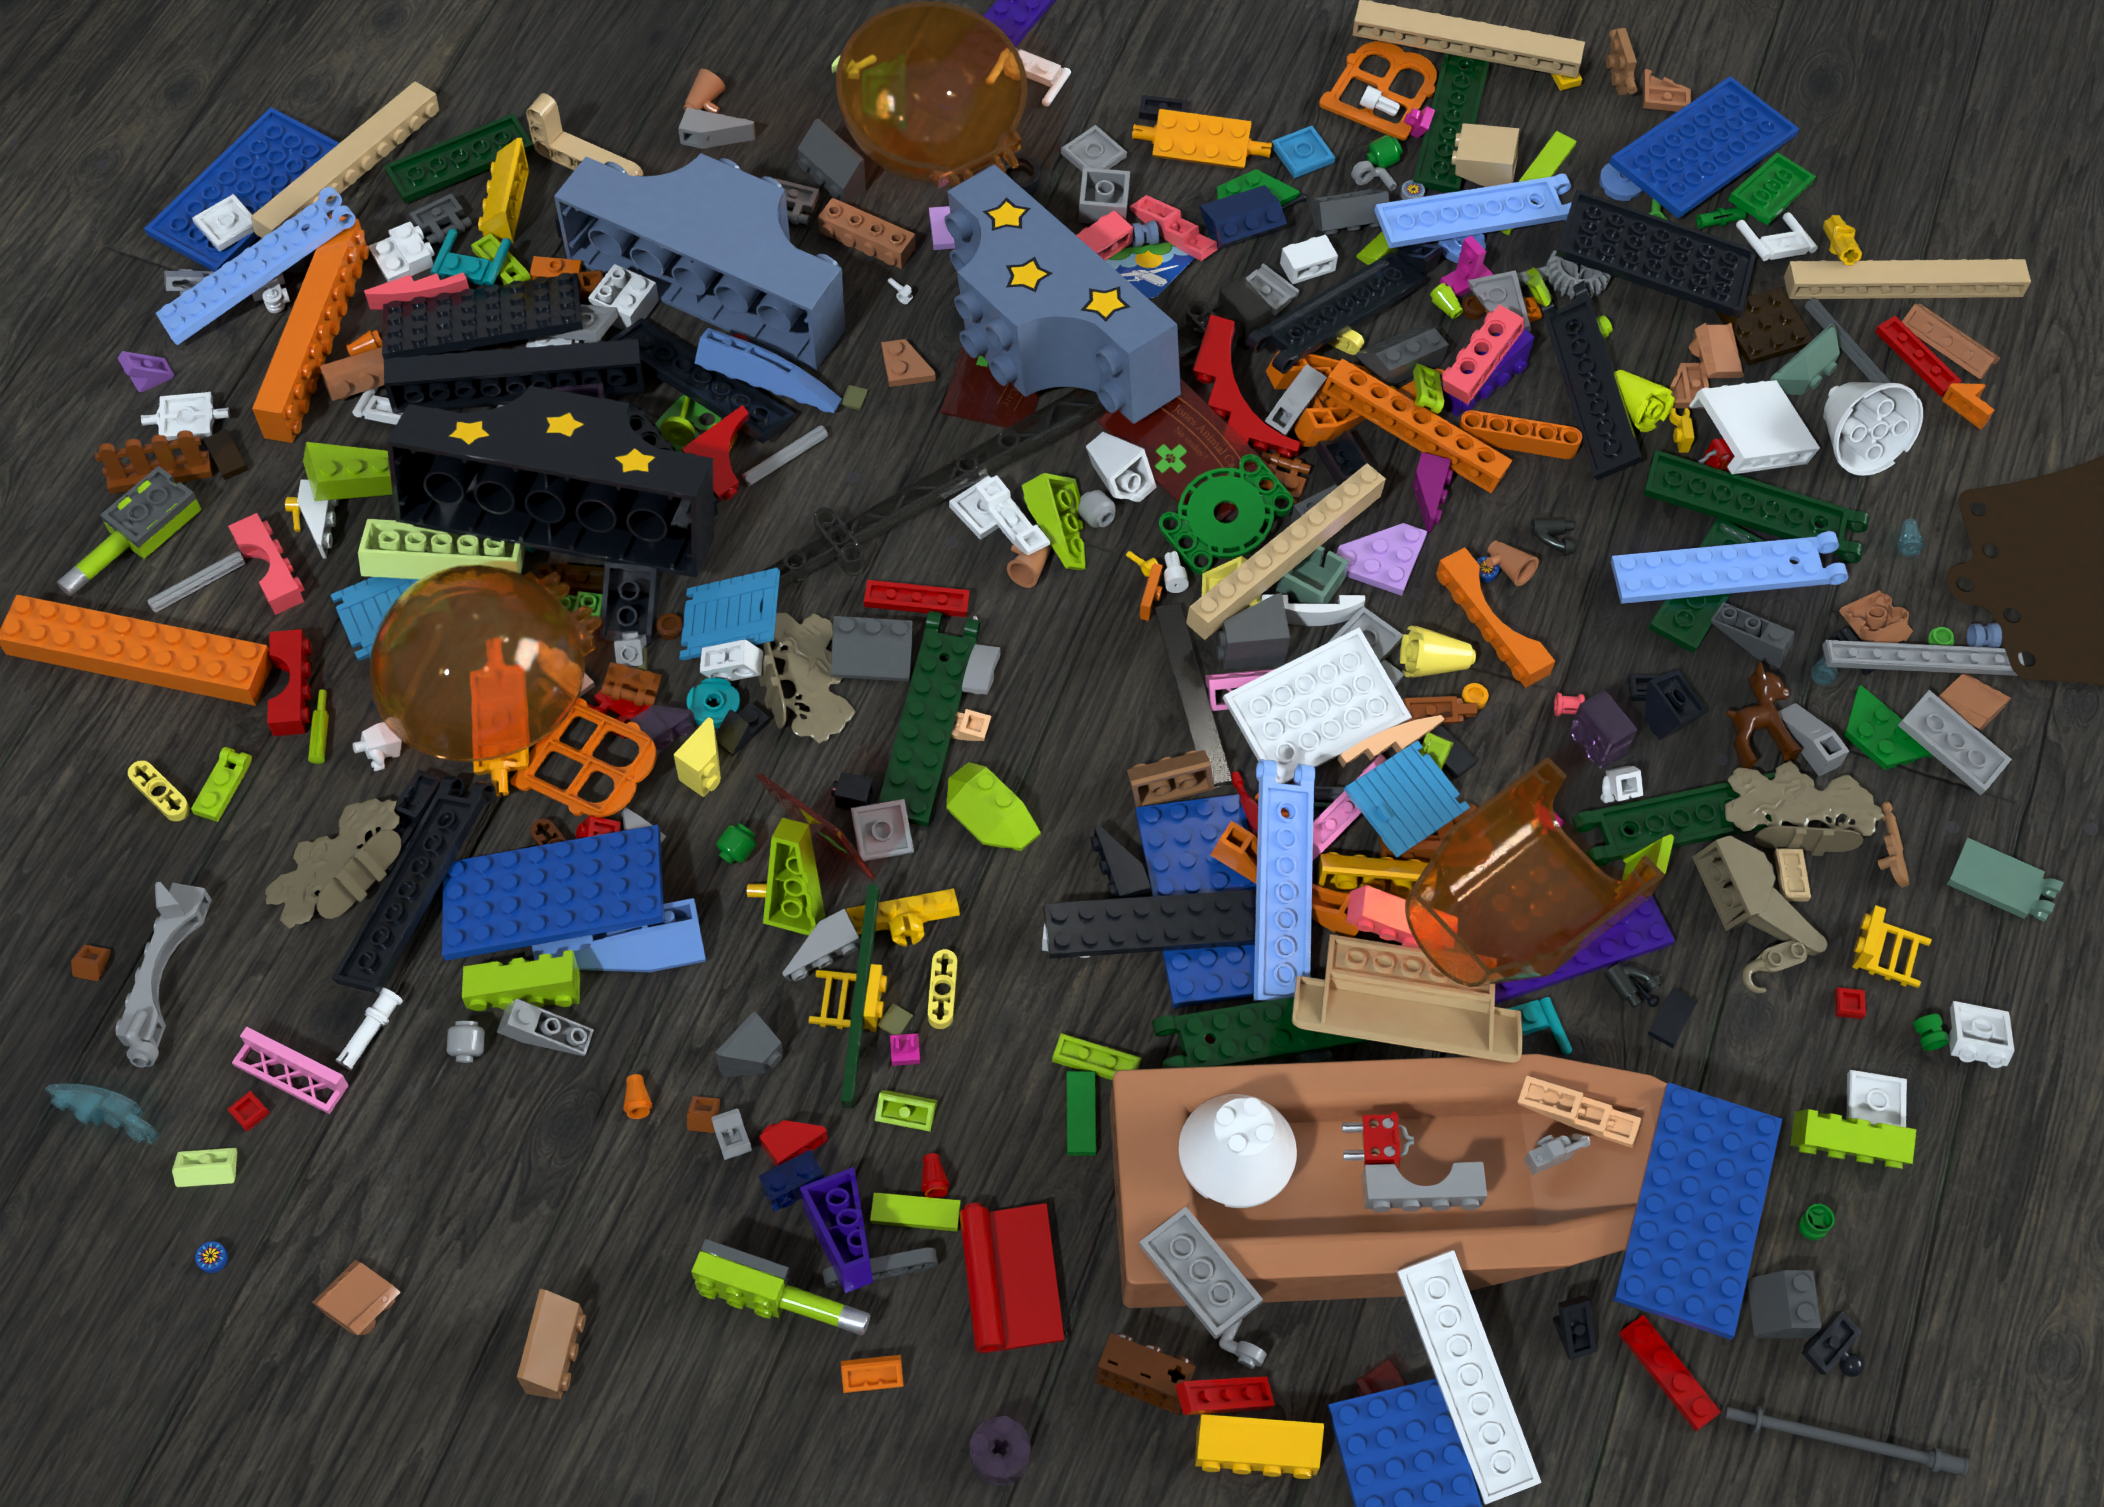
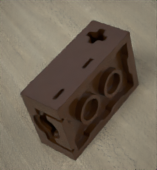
M1110 1333L1097 1367L1095 1383L1180 1415L1182 1408L1175 1385L1183 1381H1192L1196 1366L1192 1365L1191 1361L1183 1356L1174 1355V1357L1162 1353V1349L1155 1345L1146 1344L1143 1346L1135 1343L1134 1339L1129 1335Z

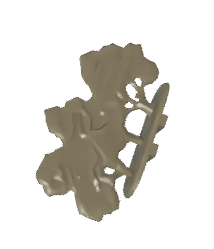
M776 613L774 633L776 646L771 650L769 642L758 644V648L763 651L762 673L759 676V682L761 687L766 686L767 689L764 699L766 709L772 708L776 725L779 729H782L786 723V706L791 708L797 714L791 726L795 734L800 737L811 736L818 743L827 741L830 734L840 733L845 727V723L851 720L855 714V709L846 699L829 691L830 684H839L842 678L831 677L832 652L826 649L832 639V623L826 618L812 614L805 618L802 624H799L788 613ZM782 646H788V650L781 651ZM774 657L785 660L783 674L778 675ZM780 680H790L794 683L796 692L791 699H784ZM799 694H801V695H802V699H801V700H798V699H796V696H798ZM804 703L809 706L810 711H802L799 709V705L794 704ZM799 714L806 715L807 719H801Z
M1788 761L1776 768L1775 778L1772 780L1763 776L1758 770L1741 767L1736 768L1733 771V775L1728 778V782L1733 790L1739 793L1740 797L1725 804L1726 820L1734 822L1736 827L1742 831H1750L1758 824H1766L1768 827L1760 830L1755 835L1757 845L1765 848L1803 849L1811 851L1812 856H1823L1824 852L1850 851L1862 845L1864 839L1861 835L1871 836L1876 831V821L1884 817L1882 809L1874 805L1873 795L1867 789L1860 787L1859 783L1849 775L1833 779L1828 784V787L1823 791H1819L1814 788V780L1806 774H1801L1799 768L1792 761ZM1766 814L1771 815L1772 822L1766 819ZM1840 814H1845L1847 816L1843 824L1838 822V826H1836V818ZM1826 816L1832 818L1831 823L1827 822ZM1851 819H1855L1854 825H1849ZM1811 820H1820L1826 823L1830 829L1807 827V824ZM1783 821H1788L1799 827L1781 826ZM1851 827V828H1853L1855 831L1845 830V829Z
M375 798L363 803L357 802L347 805L339 819V836L332 840L328 836L317 838L314 842H298L293 857L298 864L297 870L281 874L267 886L265 891L267 905L285 903L280 917V921L290 929L295 924L309 922L313 917L316 903L317 910L322 917L333 919L341 916L356 900L361 902L368 895L365 891L375 880L380 882L387 875L385 870L393 863L401 849V838L398 833L393 831L399 824L400 817L394 812L397 801L389 799L381 802ZM381 827L380 832L376 833V828ZM371 830L373 836L366 842L365 834ZM363 844L361 849H357V846ZM317 890L320 891L318 896L315 895V891Z

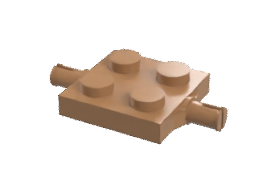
M1626 28L1614 29L1609 32L1611 50L1609 55L1606 56V67L1611 71V82L1616 87L1618 95L1634 94L1638 90L1634 81V70L1637 61Z

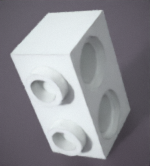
M747 640L704 647L701 652L700 673L708 678H722L728 682L761 676L763 651Z

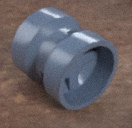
M1155 220L1148 221L1143 225L1140 223L1131 224L1133 227L1132 243L1134 247H1141L1145 243L1150 245L1159 243L1158 226Z
M1989 623L1986 626L1981 624L1969 625L1967 629V643L1969 647H2000L2002 630L1998 623Z

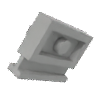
M1264 263L1260 269H1256L1240 282L1239 288L1275 316L1289 305L1294 297L1297 298L1299 294L1297 288Z

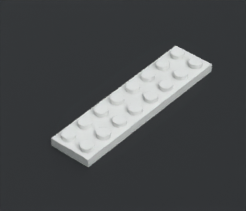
M1449 1250L1396 1270L1448 1412L1468 1458L1482 1503L1486 1505L1540 1484V1477L1455 1251Z

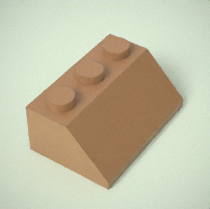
M1205 750L1189 751L1183 756L1175 758L1165 757L1158 762L1138 764L1132 769L1127 770L1136 807L1155 805L1214 790L1211 764Z
M544 1289L539 1290L517 1379L526 1394L561 1400L563 1391H568L570 1386L571 1373L568 1371L571 1361L575 1362L579 1345L576 1343L578 1332L582 1333L584 1330L586 1315L583 1314L579 1303Z

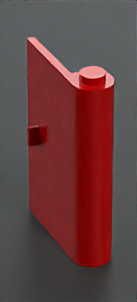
M980 1203L965 1205V1209L961 1210L959 1215L975 1351L990 1353L1065 1341L1047 1203L989 1212L986 1207H982Z

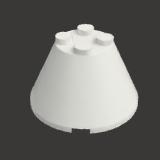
M1850 382L1840 387L1835 386L1829 391V398L1825 404L1823 418L1827 424L1835 457L1838 463L1848 472L1865 476L1884 471L1895 464L1893 460L1903 451L1908 452L1915 442L1922 426L1923 406L1921 400L1917 398L1914 391L1909 387L1899 383Z
M1243 1094L1221 1095L1197 1107L1190 1114L1182 1128L1178 1147L1180 1165L1193 1188L1208 1199L1209 1197L1230 1208L1258 1206L1278 1195L1289 1182L1297 1157L1295 1138L1286 1119L1267 1102Z

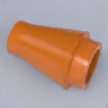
M370 329L354 342L346 345L350 356L382 347V336L378 329L374 331Z
M639 1074L630 1075L626 1078L627 1086L623 1109L629 1118L642 1119L650 1114L652 1103L645 1087L643 1076Z

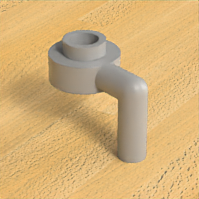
M1369 161L1358 162L1353 167L1351 177L1358 185L1367 184L1374 177H1380L1390 191L1397 188L1396 182L1385 168H1374Z
M141 1009L136 1011L125 1032V1039L130 1044L127 1051L128 1059L134 1066L144 1068L154 1065L159 1051L153 1044L141 1040L138 1036L148 1016L147 1012Z
M1241 1319L1223 1333L1219 1341V1347L1238 1356L1237 1361L1243 1366L1254 1369L1255 1366H1262L1267 1354L1261 1348L1249 1342L1240 1341L1238 1343L1233 1341L1243 1321Z

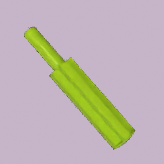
M324 689L319 690L317 710L313 711L308 761L313 764H322L325 761L329 715L325 710L327 691Z

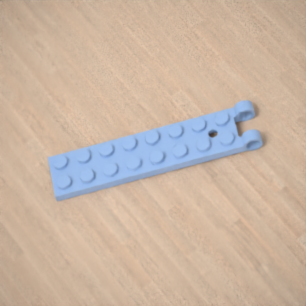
M1558 174L1547 178L1376 204L1374 212L1389 248L1561 220L1566 221L1572 202L1562 205L1558 195L1566 193L1571 188V184L1566 174Z
M326 187L321 190L318 201L304 208L302 212L292 219L285 221L282 226L265 235L259 242L245 249L233 260L225 263L220 269L206 276L200 283L186 290L181 296L171 303L164 305L161 310L156 312V315L175 344L179 345L339 232L352 227L355 223V215L349 207L340 206L342 198L336 189ZM335 195L332 201L326 202L329 196ZM331 210H334L332 213V219H330L326 213H328ZM348 214L345 220L339 221L342 215Z
M1832 531L1823 532L1817 537L1612 556L1611 559L1621 604L1825 584L1838 585L1844 583L1849 577L1846 566L1843 563H1833L1826 568L1822 567L1819 553H1831L1839 547L1836 533ZM1789 560H1795L1798 564H1792Z
M1260 759L1256 768V777L1259 781L1254 1002L1294 997L1297 975L1310 977L1315 768L1313 765L1298 764L1294 772L1295 785L1276 783L1277 763L1274 760ZM1282 808L1288 810L1289 815L1287 818L1281 815Z

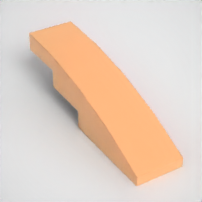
M1442 715L1433 716L1388 728L1364 739L1343 752L1337 760L1344 768L1363 753L1366 754L1370 761L1391 746L1396 753H1399L1424 737L1427 732L1439 726L1444 718Z
M1526 1076L1518 1099L1519 1105L1541 1115L1630 1148L1634 1146L1641 1124L1640 1117L1614 1110L1612 1105L1586 1098L1582 1092L1530 1076Z

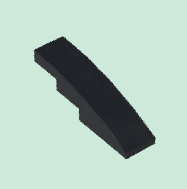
M418 769L396 800L394 812L400 817L399 824L393 831L398 833L401 838V849L393 863L385 870L388 876L393 871L440 788L441 777Z

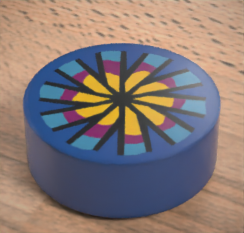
M1480 557L1476 560L1480 566L1479 580L1483 583L1494 581L1499 572V565L1493 567L1486 565L1485 560L1488 557Z
M207 1242L197 1250L195 1260L202 1271L216 1273L225 1267L228 1261V1254L220 1243Z

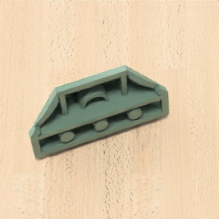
M1833 323L1828 325L1825 330L1777 371L1770 381L1777 380L1785 394L1803 395L1810 388L1814 390L1821 383L1822 377L1825 375L1830 376L1838 366L1835 363L1840 354L1836 326Z

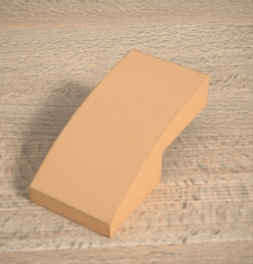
M968 709L965 710L964 714L957 712L952 738L967 741H984L991 716Z

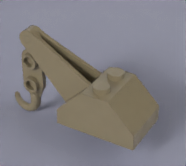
M1727 836L1715 840L1692 857L1726 931L1747 922L1784 941V943L1765 949L1754 961L1744 967L1742 979L1747 989L1758 994L1766 992L1765 987H1757L1753 984L1751 976L1754 972L1775 973L1804 962L1807 955L1816 956L1826 950L1827 941L1825 937L1814 929L1773 887L1776 877L1773 873L1772 864L1767 860L1764 852L1732 836Z

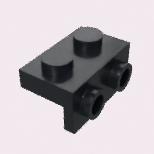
M1344 431L1338 440L1319 441L1315 446V450L1338 486L1364 465H1370L1350 431Z

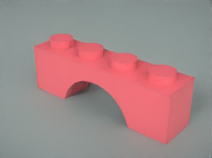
M255 513L229 525L231 534L244 559L260 558L270 563L267 574L259 584L274 614L277 615L303 603L304 600L300 593L304 591L303 585L298 576L293 578L290 574L294 570L288 558L282 559L280 556L284 552L278 540L271 539L270 535L273 532L267 520L262 522L258 514Z

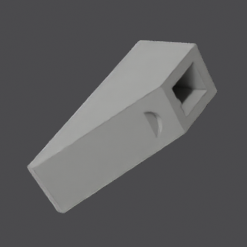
M686 108L678 128L682 145L702 149L751 141L756 138L754 121L692 108Z
M1306 364L1265 420V424L1287 437L1327 377Z
M1796 703L1778 711L1786 729L1803 749L1802 755L1818 776H1822L1842 765L1849 750L1833 729Z
M842 909L819 921L782 974L788 981L793 980L796 982L802 980L809 975L808 971L816 967L819 969L827 967L834 962L833 958L841 954L846 956L858 950L861 937L848 912Z
M515 999L505 1007L497 1033L522 1043L585 1056L594 1029Z

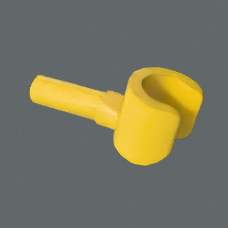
M287 497L285 500V510L293 512L294 531L300 532L301 510L297 497Z
M1128 551L1126 554L1128 558L1140 566L1142 573L1146 577H1149L1152 565L1154 563L1158 564L1155 558L1145 562L1131 551Z

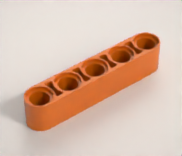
M1474 410L1463 413L1459 424L1461 430L1490 447L1561 459L1574 458L1582 440V433L1574 427Z

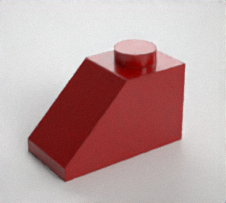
M786 1120L778 1124H770L762 1131V1135L759 1136L761 1147L780 1173L828 1141L827 1130L824 1126Z

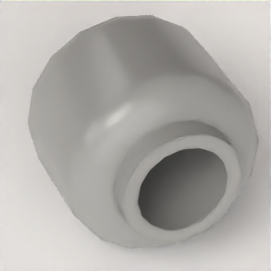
M1094 490L1086 492L1081 497L1078 512L1091 527H1106L1113 521L1116 507L1104 492Z
M456 1021L455 1026L448 1029L447 1053L450 1056L456 1057V1062L473 1063V1057H479L484 1052V1029L478 1026V1022Z

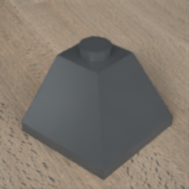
M753 1012L715 1054L720 1074L723 1077L764 1074L770 1067L774 1068L779 1064L783 1057L781 1041L756 1012Z

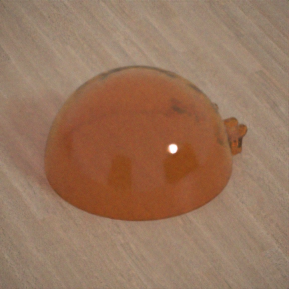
M918 1L897 5L876 14L863 23L850 37L838 61L836 71L837 101L843 122L849 134L861 151L885 171L906 180L934 183L938 189L949 183L954 188L961 184L959 179L963 178L966 181L973 177L974 173L989 164H995L1006 173L1005 166L1001 161L1003 157L1012 169L1019 166L1014 152L1021 149L1022 138L1018 134L1017 129L1020 125L1027 100L1026 71L1023 61L1011 40L993 22L959 5L937 1Z
M486 564L457 565L433 572L406 589L389 607L377 628L369 661V680L376 709L387 727L399 739L409 746L434 757L464 762L485 761L523 751L553 732L574 707L584 682V656L596 649L594 637L590 633L599 628L602 620L597 615L587 619L592 612L587 605L578 608L572 613L565 608L559 600L568 595L570 587L565 582L558 586L561 577L555 572L541 580L531 571L523 575L507 568Z

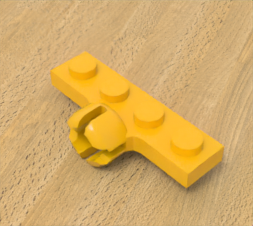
M954 889L879 902L875 931L889 930L893 941L904 947H907L905 937L910 936L912 945H916L924 936L923 923L960 915ZM865 905L847 908L846 911L850 915L858 933L862 934Z

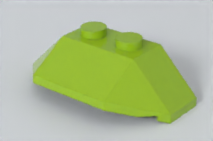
M968 762L949 777L946 809L983 845L1013 848V850L1022 851L1041 835L1024 803L987 767Z

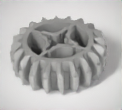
M1557 250L1553 251L1546 266L1548 267L1546 271L1551 273L1548 279L1549 285H1554V291H1561V297L1569 295L1570 300L1576 297L1573 285L1584 280L1589 286L1592 297L1593 295L1598 297L1601 291L1606 289L1611 275L1555 256Z

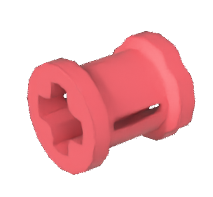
M1557 693L1555 695V716L1572 714L1577 715L1579 718L1583 717L1585 708L1584 694L1562 696L1561 693Z

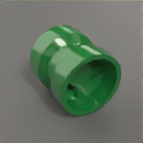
M1939 1014L1926 1015L1913 1022L1916 1033L1921 1036L1920 1044L1924 1051L1939 1049L1950 1042L1947 1032L1942 1030L1943 1022Z
M1813 1204L1798 1221L1800 1233L1808 1240H1820L1834 1225V1214L1826 1205Z

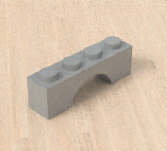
M1483 1162L1453 1163L1448 1176L1442 1182L1432 1186H1419L1409 1182L1399 1173L1395 1164L1365 1165L1361 1174L1364 1209H1373L1374 1212H1387L1391 1208H1402L1403 1211L1412 1212L1422 1207H1432L1435 1211H1443L1450 1207L1460 1206L1464 1210H1474L1482 1206L1487 1198Z

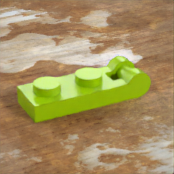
M490 233L471 244L472 251L479 258L489 259L493 262L501 243ZM508 251L497 277L504 285L510 284L513 281H530L531 277L528 271ZM515 272L516 275L511 277L510 274Z
M1417 363L1413 369L1417 395L1415 405L1422 408L1426 406L1431 408L1432 412L1439 414L1444 405L1439 371Z
M224 747L221 750L216 766L191 808L193 814L216 822L220 820L251 764L252 756L244 752L238 754L235 753L234 749ZM231 763L236 764L234 770L229 769Z

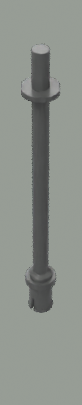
M1756 1406L1754 1412L1726 1407L1724 1412L1725 1419L1751 1424L1753 1433H1758L1761 1427L1923 1463L1929 1468V1471L1938 1473L1940 1470L1965 1477L1969 1468V1459L1967 1457L1943 1453L1939 1448L1933 1447L1932 1450L1925 1452L1763 1415L1761 1406Z

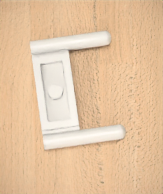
M1011 47L989 78V83L993 86L996 85L1007 68H1010L1011 72L1050 87L1042 99V104L1048 107L1070 76L1071 71L1066 67L1061 68L1059 64Z
M1789 212L1783 215V220L1793 232L1763 236L1761 239H1758L1744 220H1739L1736 224V227L1763 261L1807 254L1808 251L1813 253L1818 249V246Z
M378 387L364 391L353 410V415L356 417L365 416V419L396 425L403 413L392 412L389 398L375 396L374 394Z

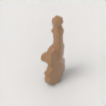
M1884 802L1880 808L1884 814L1882 819L1886 824L1888 835L1884 836L1889 856L1879 859L1878 865L1881 870L1890 867L1894 879L1903 888L1910 885L1903 857V846L1896 817L1891 812L1893 807L1890 802Z

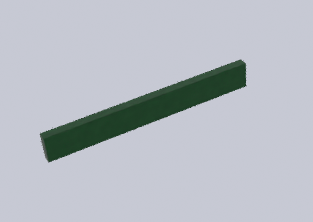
M868 884L841 1095L842 1108L852 1109L854 1107L864 1027L863 1015L880 897L879 887L875 884Z

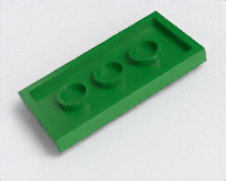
M1777 152L1733 191L1728 201L1749 213L1758 221L1768 225L1813 184L1816 176Z

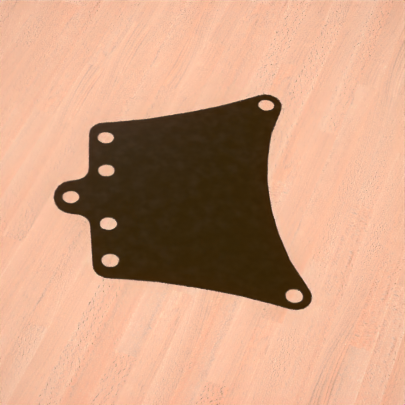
M2104 455L2055 473L2015 483L1970 489L1961 493L1959 506L1973 555L1968 562L1952 566L1948 571L1946 580L1951 594L1964 604L1981 606L1992 613L1995 622L2001 627L2002 642L2010 665L2019 677L2026 680L2077 682L2104 686ZM1973 502L1982 503L1986 508V514L1983 516L1974 515L1970 511V504ZM1987 543L1995 545L1999 549V555L1995 558L1986 556L1982 551L1983 545ZM1958 578H1968L1973 583V589L1970 592L1961 591L1956 585ZM2007 608L2017 610L2021 617L2020 621L2017 623L2008 622L2003 616L2004 610ZM2024 651L2031 653L2035 658V664L2030 667L2022 665L2018 660L2019 653Z

